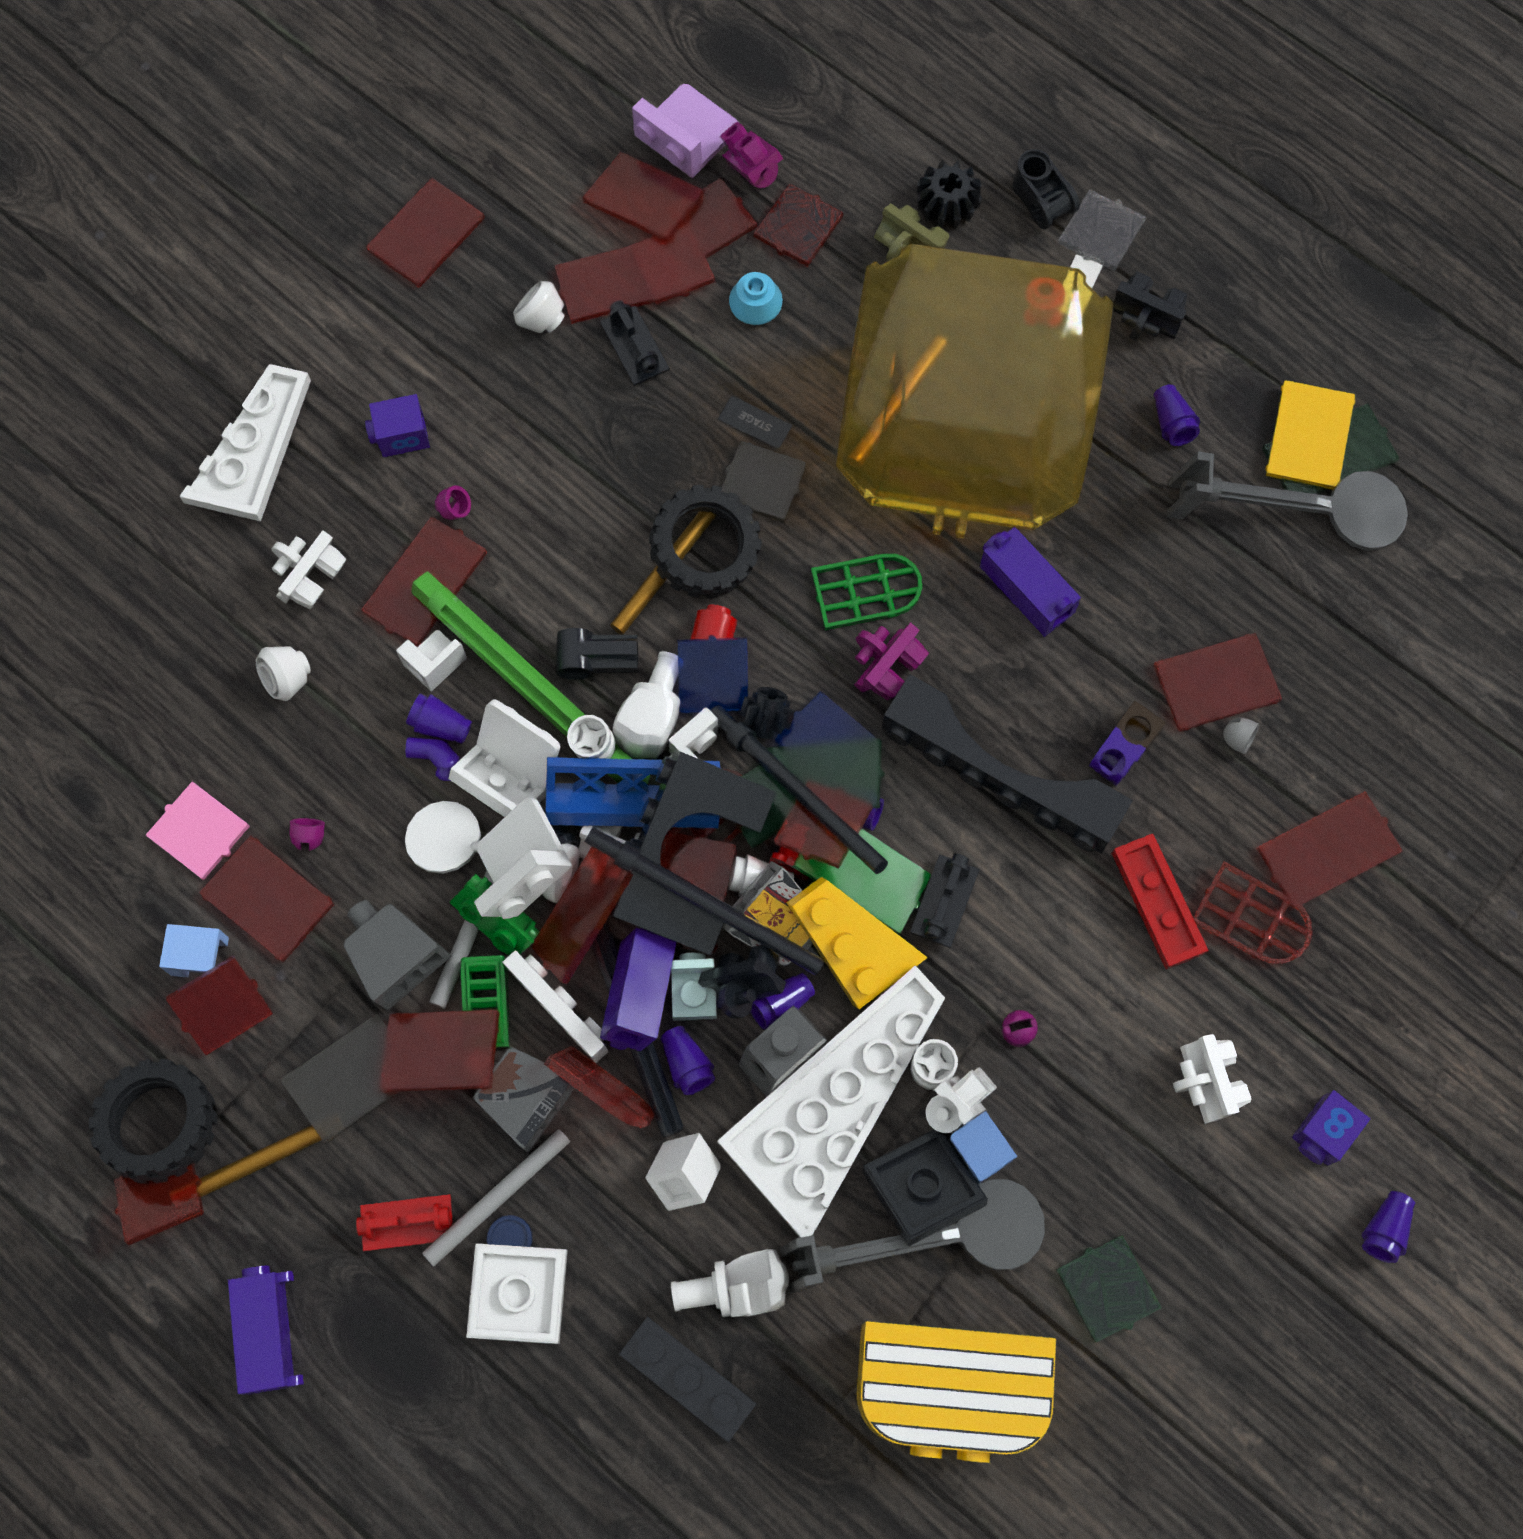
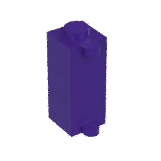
M1013 527L1008 532L996 533L984 544L980 568L1044 637L1076 612L1081 597L1016 527Z
M636 928L620 942L600 1034L601 1039L610 1041L611 1047L619 1050L632 1048L642 1051L657 1039L676 941L644 928Z
M257 1266L243 1269L242 1278L228 1280L238 1394L250 1395L304 1384L303 1375L294 1376L285 1283L294 1281L293 1271L270 1273V1266Z

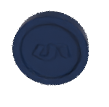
M513 1215L497 1219L490 1226L487 1233V1244L531 1247L533 1242L532 1230L528 1223L520 1217Z

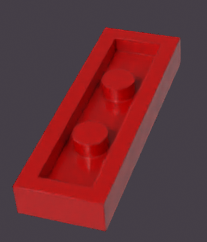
M1154 834L1115 848L1111 854L1165 969H1170L1206 954L1209 950Z

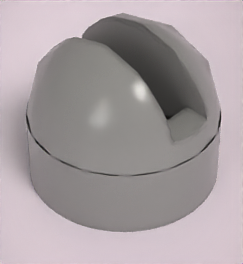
M1242 717L1232 719L1224 728L1223 738L1232 749L1246 754L1257 734L1259 723Z

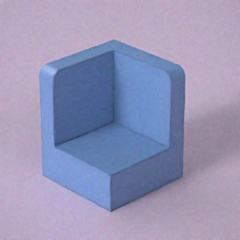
M986 1111L950 1136V1141L968 1165V1170L978 1184L991 1177L1017 1157Z

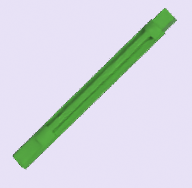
M428 571L412 582L411 593L567 737L571 723L585 714ZM617 743L615 744V751L610 759H632ZM608 774L617 783L623 780L618 774ZM650 775L643 779L646 784H648Z

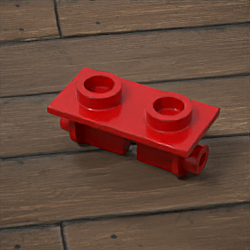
M451 1195L360 1205L361 1217H357L356 1220L358 1236H362L363 1251L433 1243L453 1225Z

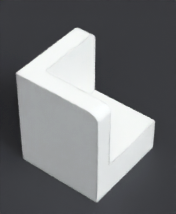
M439 630L434 631L418 647L408 639L396 650L403 666L431 692L467 659L462 644L456 639L451 642Z
M700 1133L665 1141L646 1176V1180L667 1210L671 1211L705 1203L721 1165Z

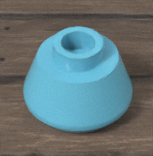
M751 272L744 275L732 288L729 296L730 309L735 317L744 323L751 325L765 324L779 314L782 307V293L769 276L760 272Z

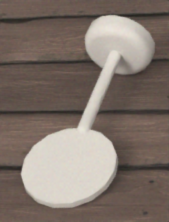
M440 801L429 804L417 812L408 824L405 835L407 853L418 867L427 872L444 874L458 870L468 863L476 852L478 853L477 846L481 838L479 822L469 808L458 802ZM568 843L561 845L573 866L543 892V896L547 900L557 904L563 902L569 894L579 865L578 847Z

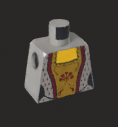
M771 861L732 907L822 958L786 903L802 891L801 888L783 867ZM723 924V929L751 947L762 945L731 926ZM777 954L780 957L779 964L786 966L791 962Z

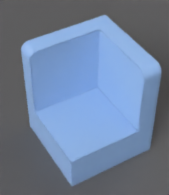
M167 924L159 967L169 975L178 977H189V971L212 973L215 969L218 947H227L229 937L220 929Z

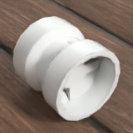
M584 715L571 723L567 733V740L570 748L578 758L610 759L612 757L616 741L608 725L601 718L595 715Z
M931 1039L923 1042L917 1048L911 1061L910 1072L914 1081L919 1086L927 1090H934L943 1081L953 1077L958 1067V1057L949 1043L939 1039Z

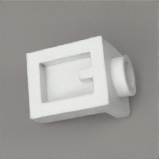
M707 707L668 739L669 752L671 753L668 758L672 757L673 752L679 751L697 758L693 754L695 751L700 754L717 739L715 733L718 732V718Z

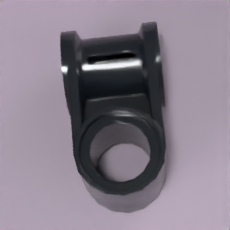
M1031 149L1025 151L1020 156L1013 178V190L1029 210L1034 222L1041 229L1051 227L1055 219L1066 213L1074 214L1078 212L1080 202L1075 189L1065 180L1048 154L1038 149ZM1027 173L1035 174L1038 177L1029 176Z

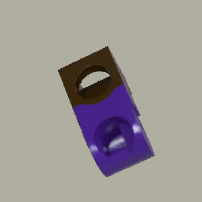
M1134 700L1099 749L1089 767L1117 787L1134 763L1139 761L1149 746L1159 736L1166 722Z

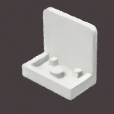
M493 699L485 707L477 744L451 768L449 780L503 817H506L523 799L535 798L540 803L546 797L547 757H558L560 744L551 734L541 730L520 716L513 708Z
M523 799L479 841L477 851L494 884L474 903L481 917H502L503 919L517 917L573 866L537 799Z

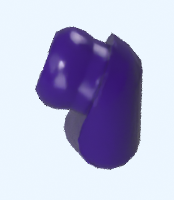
M407 738L406 758L430 760L437 767L436 777L442 781H451L449 780L450 770L460 760V757L447 742L440 739Z

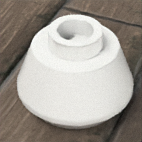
M539 281L525 294L516 306L513 313L515 322L518 326L537 333H541L545 329L550 333L556 329L565 316L561 312L564 303L552 282Z
M290 646L265 647L261 649L256 658V668L260 680L267 692L275 699L290 700L307 682L310 665L306 656L301 651L296 652Z

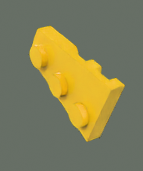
M820 877L786 902L853 1006L859 1010L897 982L914 966H918L928 958L823 877Z

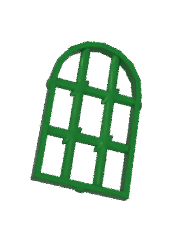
M875 554L874 556L811 568L817 595L816 601L819 603L825 631L894 618L909 612L918 603L922 593V576L917 566L908 558L898 554ZM883 561H897L905 564L907 568L889 571V569L885 570ZM877 562L879 573L857 578L855 576L851 577L849 567ZM843 569L846 580L819 585L817 574ZM914 573L918 587L899 591L890 590L887 578ZM875 580L882 582L884 594L864 598L856 597L855 584ZM840 587L848 588L849 601L824 605L821 591ZM916 594L915 598L908 605L895 610L892 598ZM877 601L887 602L889 611L861 616L859 605ZM847 607L849 609L853 608L855 618L828 623L827 611Z

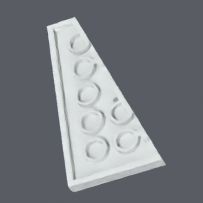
M916 966L908 971L717 1141L800 1238L814 1234L945 999Z

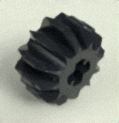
M941 160L938 164V169L928 166L924 177L920 178V181L917 183L916 192L918 195L916 203L918 209L924 210L926 221L938 219L937 223L940 228L945 222H951L955 229L960 224L961 219L970 222L974 216V211L978 210L981 205L982 196H980L982 185L980 179L973 178L974 172L972 167L964 170L960 169L959 160L953 166H947Z

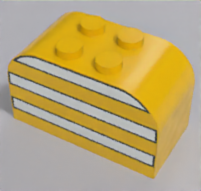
M866 1321L861 1325L857 1381V1404L860 1414L866 1425L876 1435L893 1443L910 1446V1455L942 1458V1449L957 1450V1459L990 1463V1453L1015 1454L1025 1451L1034 1446L1043 1437L1051 1422L1054 1398L1056 1338Z

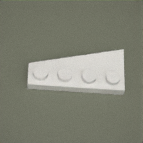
M269 364L243 402L242 406L244 409L234 424L229 423L222 433L221 437L223 440L212 456L207 455L198 468L200 474L191 486L187 485L179 496L183 503L261 521L311 382L308 373Z

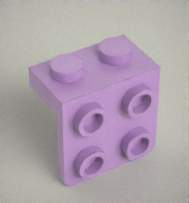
M688 84L680 85L658 108L643 98L632 107L635 136L691 178L725 146L720 135L735 122H738L734 117Z

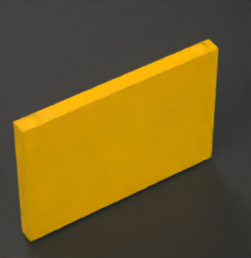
M1285 380L1281 386V397L1268 465L1265 467V476L1333 490L1341 481L1340 476L1353 405L1355 404V394Z

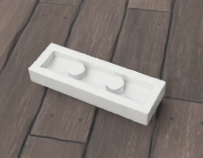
M515 950L503 961L508 971L595 1063L609 1052L602 1042L604 1039L600 1038L602 1029L592 1018L588 1017L583 1022L572 1011L578 1004L560 985L553 990L543 980L548 972L531 954L524 960Z

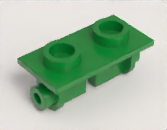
M475 874L449 903L459 911L460 915L467 922L474 924L484 933L498 950L506 953L508 956L515 950L521 954L534 942L535 937L540 933L534 927L536 922L524 912L517 917L509 919L481 917L474 901L493 884L487 877L481 879Z

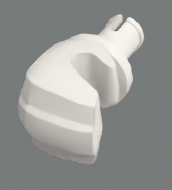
M665 651L659 652L658 660L649 682L636 683L631 694L625 699L616 715L612 733L618 746L632 758L656 759L663 753L668 744V739H670L674 732L681 702L672 690L680 668L684 664V660L676 654Z
M767 1249L740 1256L725 1265L724 1260L714 1263L715 1271L711 1272L710 1277L671 1282L672 1298L676 1312L682 1309L716 1304V1308L721 1309L722 1317H741L772 1312L781 1308L785 1304V1293L789 1286V1274L785 1264L781 1262L775 1249Z

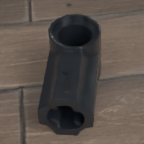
M582 628L560 630L557 632L556 674L564 679L583 680L592 677L594 673H638V636L594 635L593 632Z

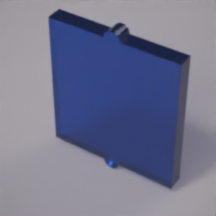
M709 635L708 639L677 640L678 688L681 702L679 713L701 712L705 707L711 711L717 705H720L726 711H741L744 697H748L747 637L716 638L715 635Z
M820 691L801 712L796 711L794 713L790 729H784L782 734L775 738V743L824 785L826 783L833 785L849 767H856L858 757L873 743L875 736Z

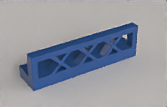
M547 757L546 817L551 825L643 827L644 823L639 822L642 808L648 797L655 799L660 785H647L643 779L649 775H657L663 760ZM705 761L720 768V761ZM555 773H575L580 779L573 784L555 783ZM605 774H618L623 778L617 784H605L599 779ZM695 813L682 818L672 827L718 828L719 818L708 813Z

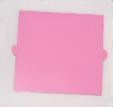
M191 782L172 805L167 804L165 806L166 812L149 830L146 836L204 880L223 857L231 855L230 849L250 826L194 782Z

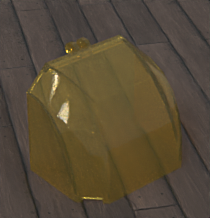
M910 244L902 248L900 256L882 265H879L877 262L868 265L865 272L851 355L836 467L871 506L935 515L932 534L940 535L943 531L944 517L959 519L956 522L955 528L956 538H965L968 520L1035 530L1078 503L1097 417L1113 302L1107 296L1101 298L1086 283V275L1080 269L916 244Z

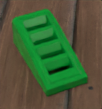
M505 956L461 958L465 1050L509 1048L508 969L503 964V961L506 959ZM496 972V978L474 979V973ZM497 990V997L474 998V991ZM497 1008L498 1015L474 1016V1009ZM498 1025L499 1033L474 1035V1027Z

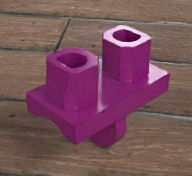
M735 122L720 135L721 140L728 148V151L722 157L729 166L744 176L754 187L765 188L774 182L778 174L777 163L784 159L778 149L754 132L750 131L747 133L739 122Z
M910 622L904 629H898L886 645L884 640L889 636L890 632L885 627L880 626L874 634L861 630L855 639L862 649L855 659L862 665H865L871 657L875 659L854 683V686L862 693L871 689L887 701L894 698L905 681L890 669L893 663L898 660L907 669L913 671L929 654L920 641L915 638L920 630Z

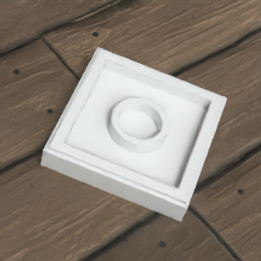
M475 1244L466 1338L559 1344L567 1250Z

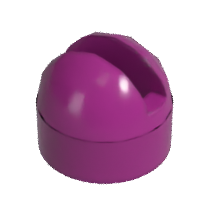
M455 485L445 488L437 494L435 508L444 519L456 520L469 514L471 499L464 488ZM452 496L454 500L449 504V499Z
M312 818L290 820L289 835L292 844L299 850H302L303 843H309V851L318 848L323 842L325 822Z
M1015 1010L1009 1013L1001 1026L1004 1039L1010 1045L1016 1047L1030 1044L1038 1031L1036 1019L1031 1013L1024 1010ZM1029 1021L1031 1027L1011 1032L1009 1026Z

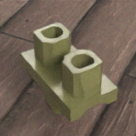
M890 203L883 210V218L874 238L889 248L886 257L887 261L895 265L903 258L930 276L936 270L942 252L948 242L949 233L939 226L932 227L929 230L919 223L920 216L918 211L908 204L898 209Z

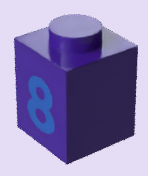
M417 394L369 404L372 419L365 421L370 444H378L383 458L430 448L424 415Z
M1333 1090L1320 1098L1292 1135V1138L1300 1144L1298 1149L1305 1157L1316 1164L1321 1165L1324 1163L1329 1166L1341 1160L1370 1121V1118Z

